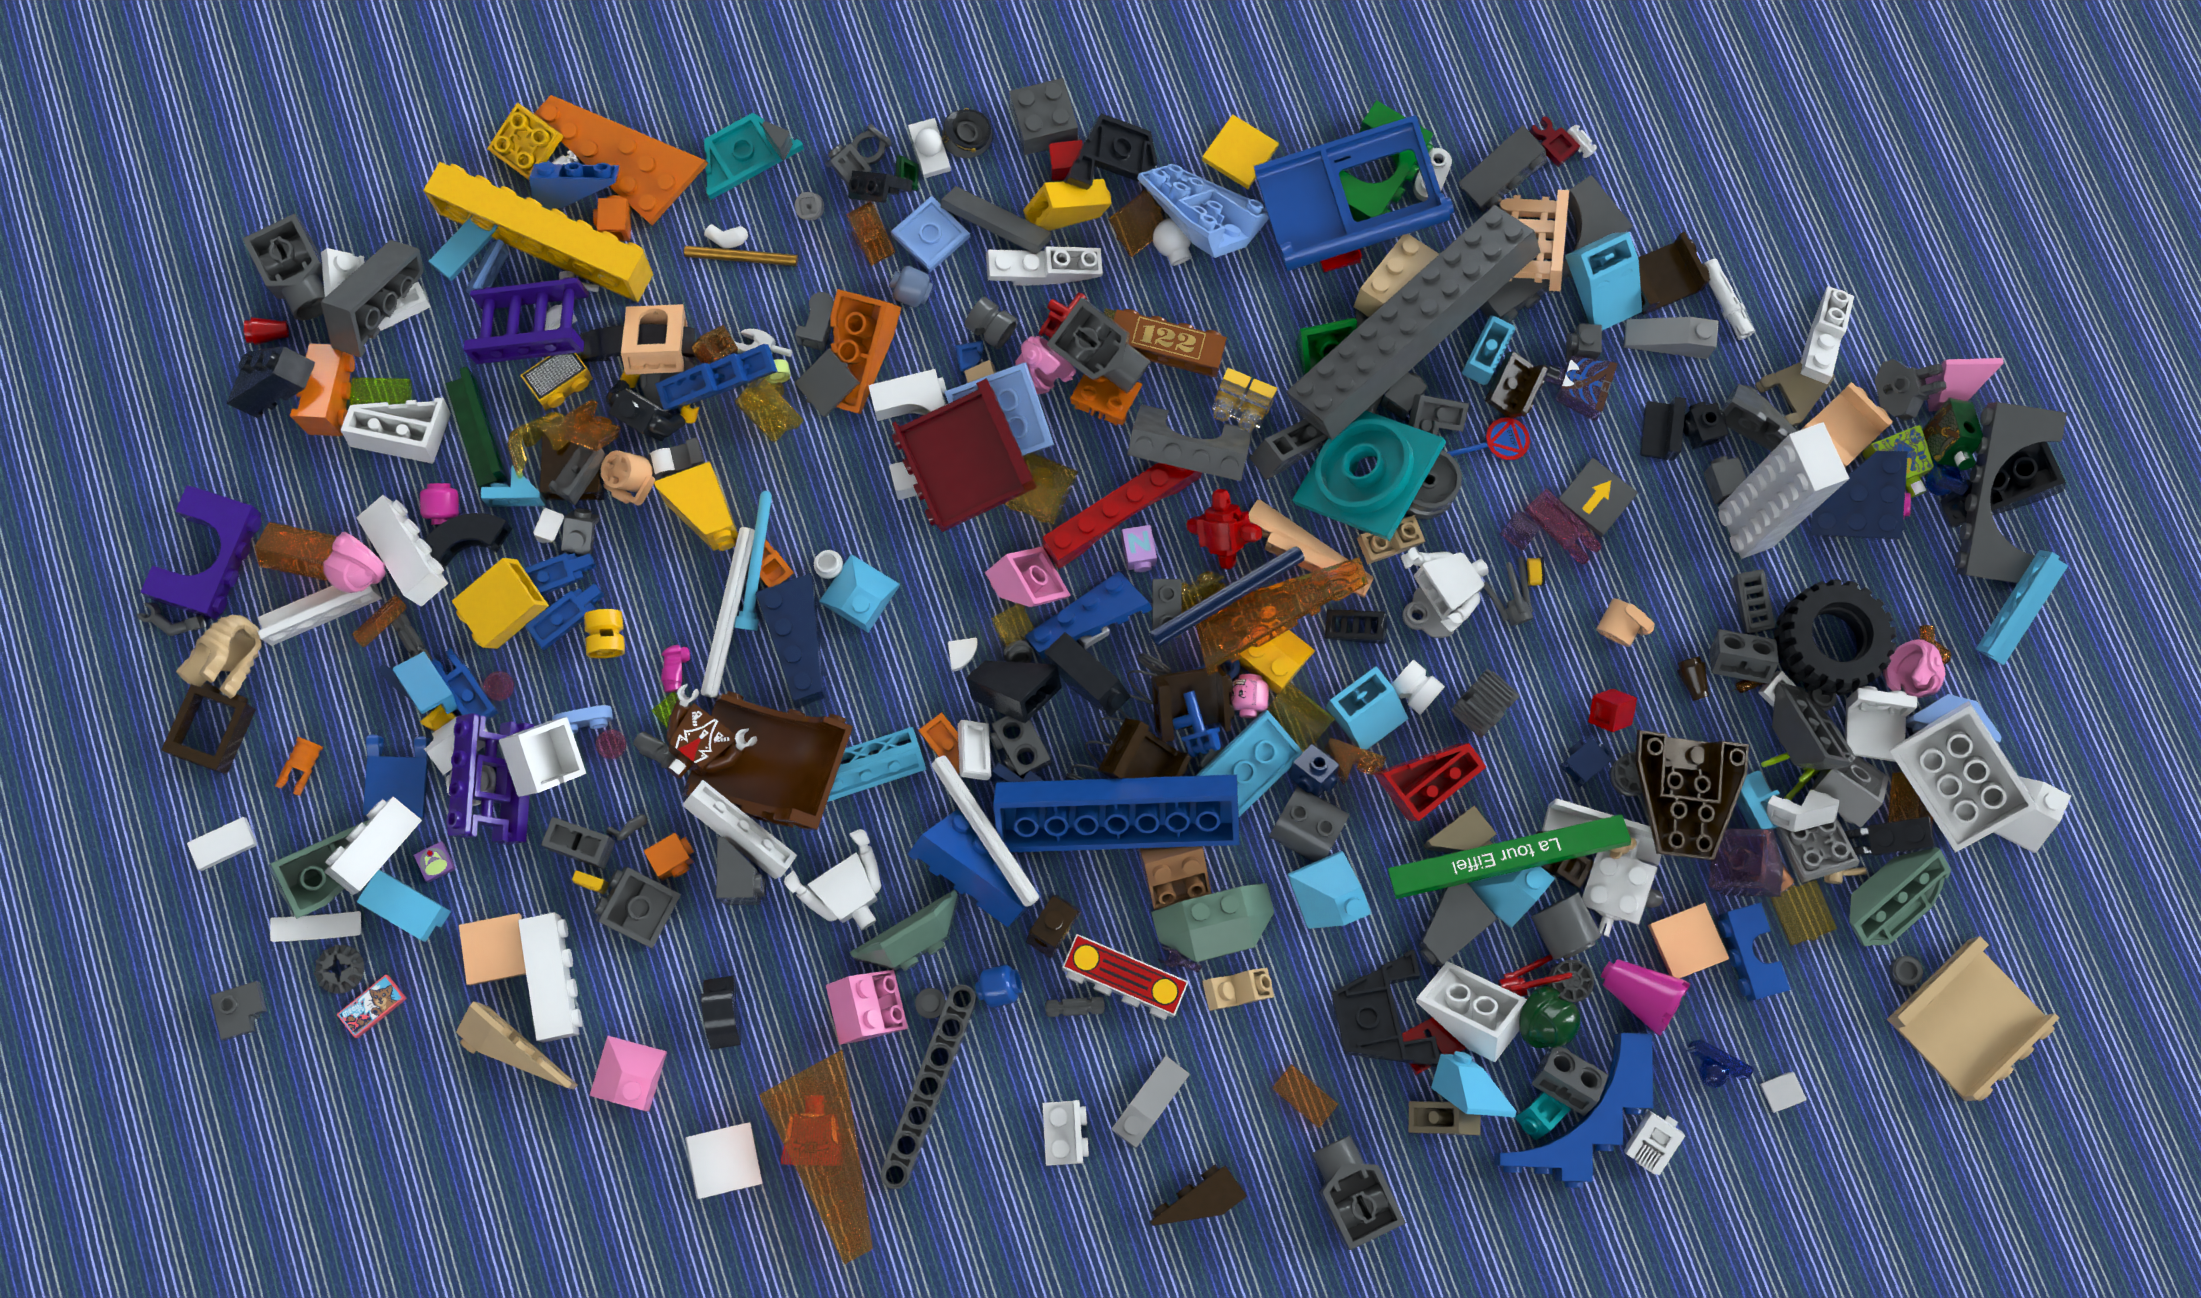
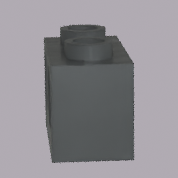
M1718 629L1710 648L1711 673L1770 684L1779 663L1776 640Z
M1006 716L992 724L994 733L990 734L991 740L997 750L1001 748L1004 750L1007 759L1003 761L1006 767L1017 774V776L1024 779L1029 771L1036 773L1051 765V758L1030 719L1026 723H1022ZM1012 726L1020 730V735L1015 739H1008L1003 734L1005 729ZM1023 752H1029L1034 756V761L1029 765H1023L1018 762V756Z
M552 817L541 845L549 851L605 870L616 841L607 835Z
M1551 1047L1543 1056L1531 1085L1585 1116L1598 1103L1609 1075L1599 1070L1595 1065L1589 1064L1574 1055L1566 1048Z

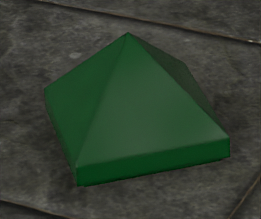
M897 155L894 176L912 180V190L917 191L919 164L901 155Z

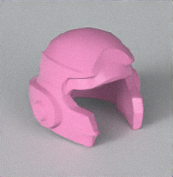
M1030 336L1021 345L1022 353L1015 363L1016 365L1027 363L1037 394L1048 393L1054 387V381L1057 378L1064 382L1073 380V376L1076 373L1074 366L1046 344L1049 341L1039 336Z
M342 532L336 537L332 545L333 552L323 562V571L327 580L332 586L343 592H362L370 584H378L386 575L384 570L386 566L382 560L362 542L346 532Z
M1920 639L1912 640L1898 646L1895 649V653L1889 656L1891 662L1883 670V676L1887 687L1892 691H1900L1901 687H1903L1909 696L1922 698L1936 694L1942 687L1945 667L1939 650L1933 644Z

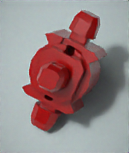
M1226 489L1215 490L1212 494V506L1206 509L1201 516H1194L1187 520L1186 523L1187 530L1192 534L1198 535L1199 546H1206L1210 554H1217L1218 562L1223 569H1231L1235 566L1236 553L1246 543L1256 542L1262 538V528L1257 524L1250 523L1249 511L1242 512L1239 505L1231 504L1230 495Z

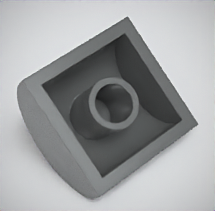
M1297 785L1268 837L1314 863L1327 857L1350 814L1311 792H1305Z

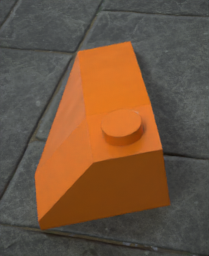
M837 289L830 316L834 341L831 344V350L842 362L848 364L847 368L860 382L836 406L837 408L861 414L870 394L868 385L875 382L894 337L902 307Z

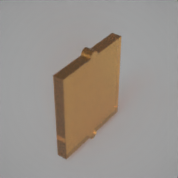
M1147 190L1108 218L1117 234L1116 240L1121 241L1130 257H1133L1153 241V232L1156 226L1164 220L1160 213L1161 208L1156 206Z

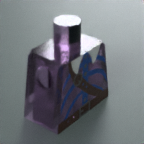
M1571 356L1565 369L1550 364L1545 375V381L1559 385L1555 397L1557 402L1596 421L1603 411L1618 363Z

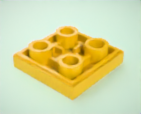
M516 103L487 150L529 180L534 164L547 162L564 135L523 105Z
M1232 114L1202 156V161L1246 189H1249L1256 179L1254 166L1268 162L1277 150L1279 143Z

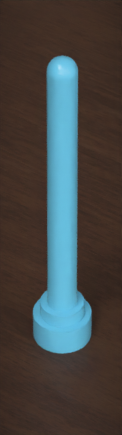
M763 491L760 494L743 611H739V616H736L734 628L758 631L759 619H756L757 613H754L757 598L755 592L758 591L772 499L769 491Z

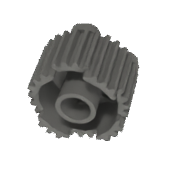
M1488 668L1478 677V681L1458 699L1451 709L1454 716L1480 738L1504 716L1503 712L1520 696L1507 682Z

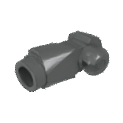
M642 731L634 739L633 745L637 747L639 753L659 762L661 768L666 769L676 758L669 752V747L666 743L648 734L646 731Z

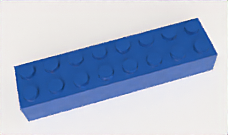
M1237 775L996 783L993 806L996 831L1010 852L1240 845Z

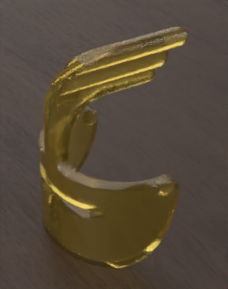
M550 412L515 428L510 433L507 444L516 475L519 479L523 477L522 470L527 463L522 446V438L525 447H531L540 440L544 432L549 438L552 448L554 450L561 449L572 436L571 422L564 415L558 412Z

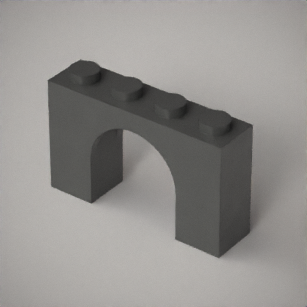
M1140 405L1132 429L1127 455L1241 481L1252 429L1225 423L1222 435L1218 438H1192L1179 434L1166 425L1169 410Z

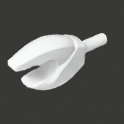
M745 329L741 331L744 337L754 340L751 345L734 341L730 344L732 349L737 346L735 351L739 354L759 345L768 344L772 354L774 352L788 357L792 355V350L775 346V339L768 333L758 329Z

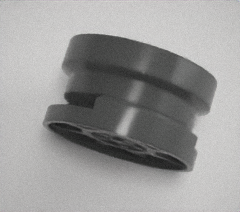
M1636 752L1627 753L1616 760L1611 766L1609 773L1613 788L1621 795L1628 797L1642 794L1635 762Z
M1570 959L1552 967L1547 977L1568 972L1572 973V978L1547 984L1548 987L1555 988L1560 992L1559 999L1576 1003L1590 995L1594 986V977L1586 964L1579 960Z

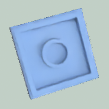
M933 196L929 197L891 231V235L929 273L970 238V233L947 210L941 208V204Z

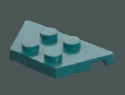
M755 113L745 116L704 139L706 161L709 163L705 167L707 174L706 191L710 200L783 161L765 136L762 126L764 119ZM791 138L793 145L785 159L804 150L800 140Z

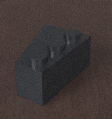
M286 347L248 351L239 362L238 368L240 372L226 404L258 419L263 415L264 408L267 407L272 410L277 406L275 401L280 398L286 401L304 390L316 362Z

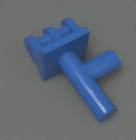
M1195 691L1184 693L1183 696L1189 714L1174 718L1173 726L1176 730L1188 726L1193 727L1194 734L1181 737L1182 742H1186L1189 755L1193 758L1197 757L1200 752L1202 754L1209 753L1210 749L1214 751L1220 750L1221 744L1217 733L1220 732L1219 727L1205 730Z

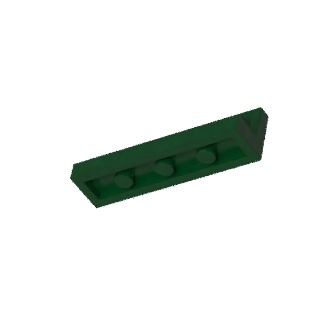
M468 366L459 369L462 378L445 384L477 485L481 490V487H491L493 483L506 482L508 478L477 380Z

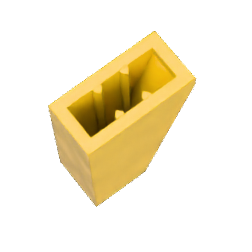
M1093 179L1092 186L1088 190L1065 183V181L1046 182L1023 209L1027 221L1051 231L1101 217L1112 204L1111 194L1107 190L1104 179Z

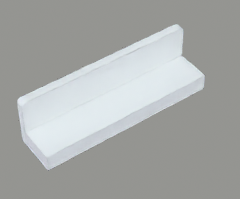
M704 780L701 781L683 803V807L718 835L724 837L732 846L774 879L781 878L797 856Z
M1555 799L1548 805L1542 831L1547 832L1614 815ZM1624 819L1626 827L1630 831V837L1641 840L1635 857L1643 863L1658 866L1661 854H1656L1650 826Z

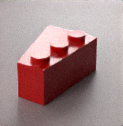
M1457 743L1373 774L1408 821H1420L1484 770L1486 765L1470 743Z

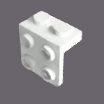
M1863 686L1854 691L1846 699L1845 741L1854 755L1896 762L1889 750L1905 740L1906 717L1917 708V697L1909 696L1904 691H1877V688L1872 686Z

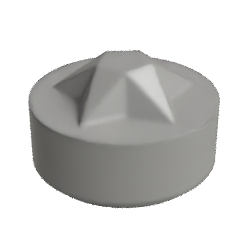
M813 192L801 193L795 201L797 215L809 221L818 219L824 212L823 199Z

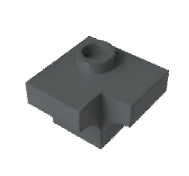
M258 981L210 995L221 1040H228L254 1032L255 1019L260 1018L259 1014L267 1012L261 984Z

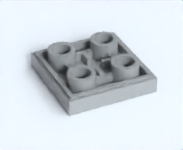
M1837 817L1832 823L1796 832L1782 827L1777 829V834L1802 883L1857 867L1860 862Z

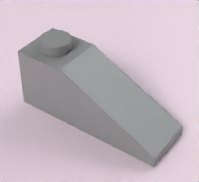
M1696 317L1627 319L1623 348L1708 359L1717 347L1719 321Z
M1165 1056L1111 1130L1132 1147L1136 1148L1190 1074L1169 1057Z

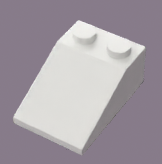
M1447 961L1416 998V1003L1467 1049L1496 1062L1520 1031V1014L1527 999Z

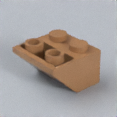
M1202 846L1138 848L1154 910L1211 894Z

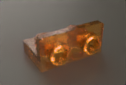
M590 400L566 415L563 424L564 429H566L564 439L598 451L619 437L621 427L612 424V421L606 417H594L598 402Z

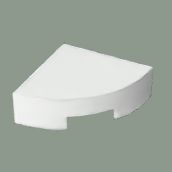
M977 638L948 642L952 672L963 669L972 660L977 651Z

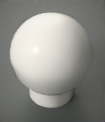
M1171 218L1161 221L1153 232V243L1159 253L1168 257L1171 266L1191 259L1192 256L1189 251L1191 241Z

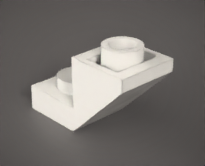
M1810 789L1802 806L1788 799L1772 795L1768 802L1766 814L1772 824L1796 832L1834 822L1837 817L1840 800Z

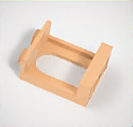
M684 304L626 307L621 356L626 375L684 371L681 350L684 326L688 327ZM639 325H667L665 344L637 345Z

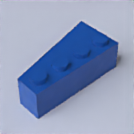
M956 809L923 833L907 854L915 861L919 858L930 866L928 870L937 877L940 874L955 884L953 888L962 895L965 893L975 898L977 906L1006 927H1009L1032 906L1025 907L959 809Z

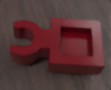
M1544 116L1540 124L1545 130H1539L1533 125L1529 132L1537 140L1543 141L1541 145L1546 149L1547 157L1559 167L1579 150L1580 145L1562 127L1555 131L1552 128L1551 120Z

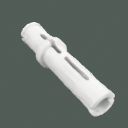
M1715 258L1705 262L1704 264L1707 266L1710 275L1709 285L1724 311L1723 317L1726 320L1728 319L1738 340L1751 336L1755 330L1744 312L1746 308L1737 299L1718 260Z

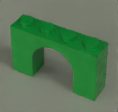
M1376 100L1362 121L1359 133L1406 117ZM1420 126L1428 153H1430L1434 147L1430 144L1434 133ZM1407 150L1391 155L1395 163L1396 172L1389 179L1379 183L1363 182L1345 171L1339 173L1354 221L1360 222L1391 212L1388 208L1392 202L1397 204L1405 192L1403 185L1407 180L1412 182L1419 170V167L1416 166L1418 163L1413 151Z

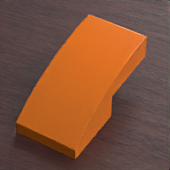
M765 539L760 579L769 588L781 584L793 575L794 572Z

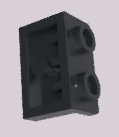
M852 171L849 181L848 198L886 203L888 194L899 196L900 191L911 192L913 181L885 173Z

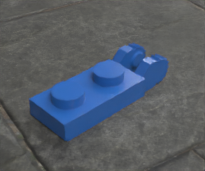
M452 648L447 650L446 653L456 669L449 674L446 673L444 666L436 658L431 661L452 692L457 708L462 715L474 713L479 716H486L487 721L499 713L469 668L462 663Z

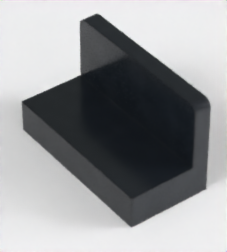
M1674 397L1670 404L1648 401L1645 404L1640 448L1641 456L1674 461L1681 453L1686 398Z

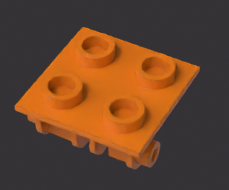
M1084 374L1070 400L1077 410L1080 409L1087 413L1091 410V416H1094L1096 411H1098V419H1102L1105 414L1104 420L1113 423L1115 426L1118 424L1123 426L1127 418L1126 414L1143 384L1137 382L1128 393H1125L1104 376L1092 380Z

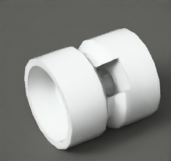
M1415 660L1391 684L1398 697L1401 699L1408 698V705L1419 715L1425 711L1445 687L1434 676L1427 677L1426 669Z

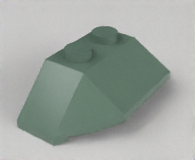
M1935 847L1895 856L1851 894L1849 923L1861 945L1891 944L1934 906L1942 890L1945 878H1948L1951 873V869L1941 849Z
M1267 883L1240 886L1188 899L1153 911L1151 915L1158 942L1194 962H1200L1254 948L1273 916L1274 908Z
M955 889L858 948L850 951L851 956L856 961L892 970L902 968L903 971L912 968L919 963L917 958L926 952L929 955H933L945 947L943 942L949 938L959 900Z

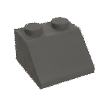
M717 837L716 898L724 905H761V897H766V879H762V875L724 837Z

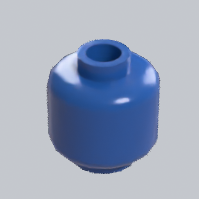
M1007 964L983 970L980 974L979 982L975 984L979 1000L984 999L985 1003L991 1008L1014 1003L1023 990L1019 972L1016 969L1013 970Z

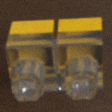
M1227 368L1212 410H1214L1213 417L1222 422L1227 421L1229 417L1239 420L1238 426L1240 429L1250 433L1255 427L1260 428L1265 415L1268 414L1278 388L1254 378L1246 394L1251 377Z

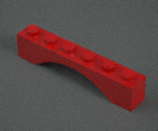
M1158 462L1042 537V546L1059 570L1082 555L1104 535L1131 516L1161 499L1178 493L1200 479L1202 472Z

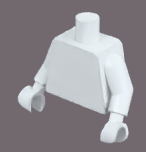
M1415 547L1410 548L1407 554L1401 555L1405 569L1413 564L1420 566L1413 577L1442 619L1440 622L1450 632H1453L1471 615L1480 603L1479 592L1484 587L1481 577L1489 572L1487 564L1482 559L1470 563L1466 555L1461 552L1456 554L1450 552L1423 553L1417 552Z
M859 829L849 834L859 847L858 854L851 855L810 882L808 886L800 883L794 870L785 877L784 884L792 893L796 892V896L804 904L827 921L839 919L844 923L853 917L860 929L864 930L877 921L868 907L878 900L876 893L881 889V881L872 847L868 846L870 843L869 838L864 830Z

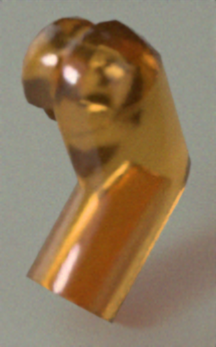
M1920 626V640L1933 644L1939 650L1943 664L1949 663L1952 654L1950 650L1935 640V626Z

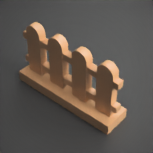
M1558 190L1557 201L1549 200V197H1542V200L1520 199L1521 195H1514L1513 199H1503L1500 202V208L1516 219L1519 217L1540 218V220L1518 219L1534 230L1541 252L1535 257L1537 258L1536 260L1530 261L1513 278L1535 279L1534 282L1542 283V279L1550 280L1549 291H1561L1569 190Z

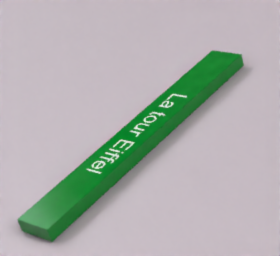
M1621 814L1388 868V876L1395 899L1629 846L1631 845V838Z

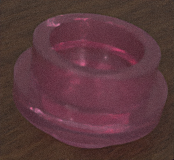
M496 671L485 679L484 691L489 698L502 701L513 693L514 681L506 672Z
M609 729L598 736L596 749L602 757L616 759L624 753L626 739L619 731Z

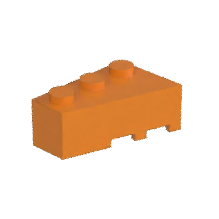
M309 343L306 358L316 363L305 389L296 394L297 397H301L298 409H291L290 417L308 435L343 436L341 428L348 412L346 410L347 399H350L352 395V387L349 380L350 372H353L355 369L354 356L333 349L331 344Z

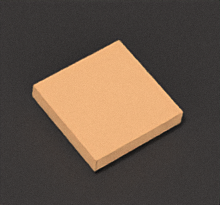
M1705 903L1648 925L1670 976L1680 979L1729 959Z
M520 913L459 925L467 985L471 986L526 975L518 920L522 919Z

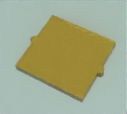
M1817 880L1799 887L1792 885L1788 891L1770 897L1790 946L1809 939L1815 941L1818 939V936L1837 929Z

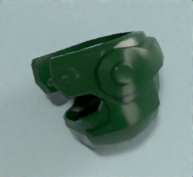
M1545 986L1536 989L1526 1000L1520 1014V1033L1523 1040L1534 1048L1561 1047L1571 1042L1580 1028V1014L1576 1005L1567 1000L1559 999L1560 992L1555 988Z

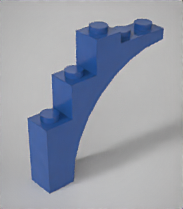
M1619 1033L1614 1035L1613 1057L1608 1072L1609 1076L1598 1103L1563 1135L1541 1146L1520 1152L1494 1153V1166H1503V1172L1522 1173V1167H1534V1174H1553V1168H1555V1181H1565V1187L1584 1188L1583 1182H1593L1592 1145H1595V1151H1614V1146L1623 1145V1109H1625V1115H1644V1110L1653 1109L1652 1034Z

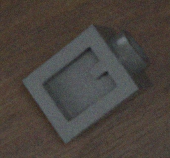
M851 143L844 147L838 144L827 154L830 159L824 163L828 168L832 167L848 187L852 171L870 172L872 170Z

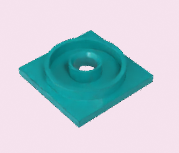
M1365 410L1333 440L1327 439L1292 501L1297 506L1390 541L1446 441L1443 437ZM1371 456L1377 459L1375 468L1369 474L1362 477L1353 475L1360 460Z

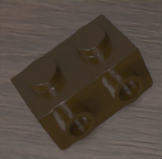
M1514 351L1508 352L1484 401L1506 417L1516 418L1525 416L1533 407V399L1545 381L1544 376L1548 368L1545 365L1533 366Z

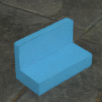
M425 652L393 668L394 674L421 714L440 704L447 714L458 709L452 692Z

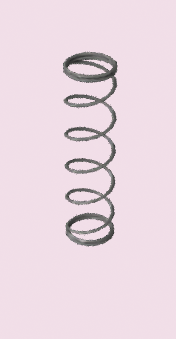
M1140 653L1137 657L1138 661L1156 674L1141 670L1129 671L1127 677L1131 686L1143 698L1129 695L1131 698L1152 705L1153 702L1133 684L1130 674L1137 672L1150 676L1171 674V670L1160 660L1148 654ZM1147 661H1150L1151 663L1157 665V666L1160 667L1161 669H1159V668L1153 666L1152 664H1150V663L1147 662ZM1121 708L1118 709L1126 718L1131 719ZM1103 717L1099 720L1100 727L1103 730V732L1107 735V737L1113 742L1114 739L1108 734V732L1102 726V720L1110 719L1122 723L1124 722V720L1114 717ZM1096 740L1086 742V751L1100 766L1101 763L1091 754L1087 746L1089 743H1097L1110 747L1111 744ZM1075 764L1071 766L1072 773H1067L1065 777L1066 780H1085L1074 773V767H1084L1098 771V768Z

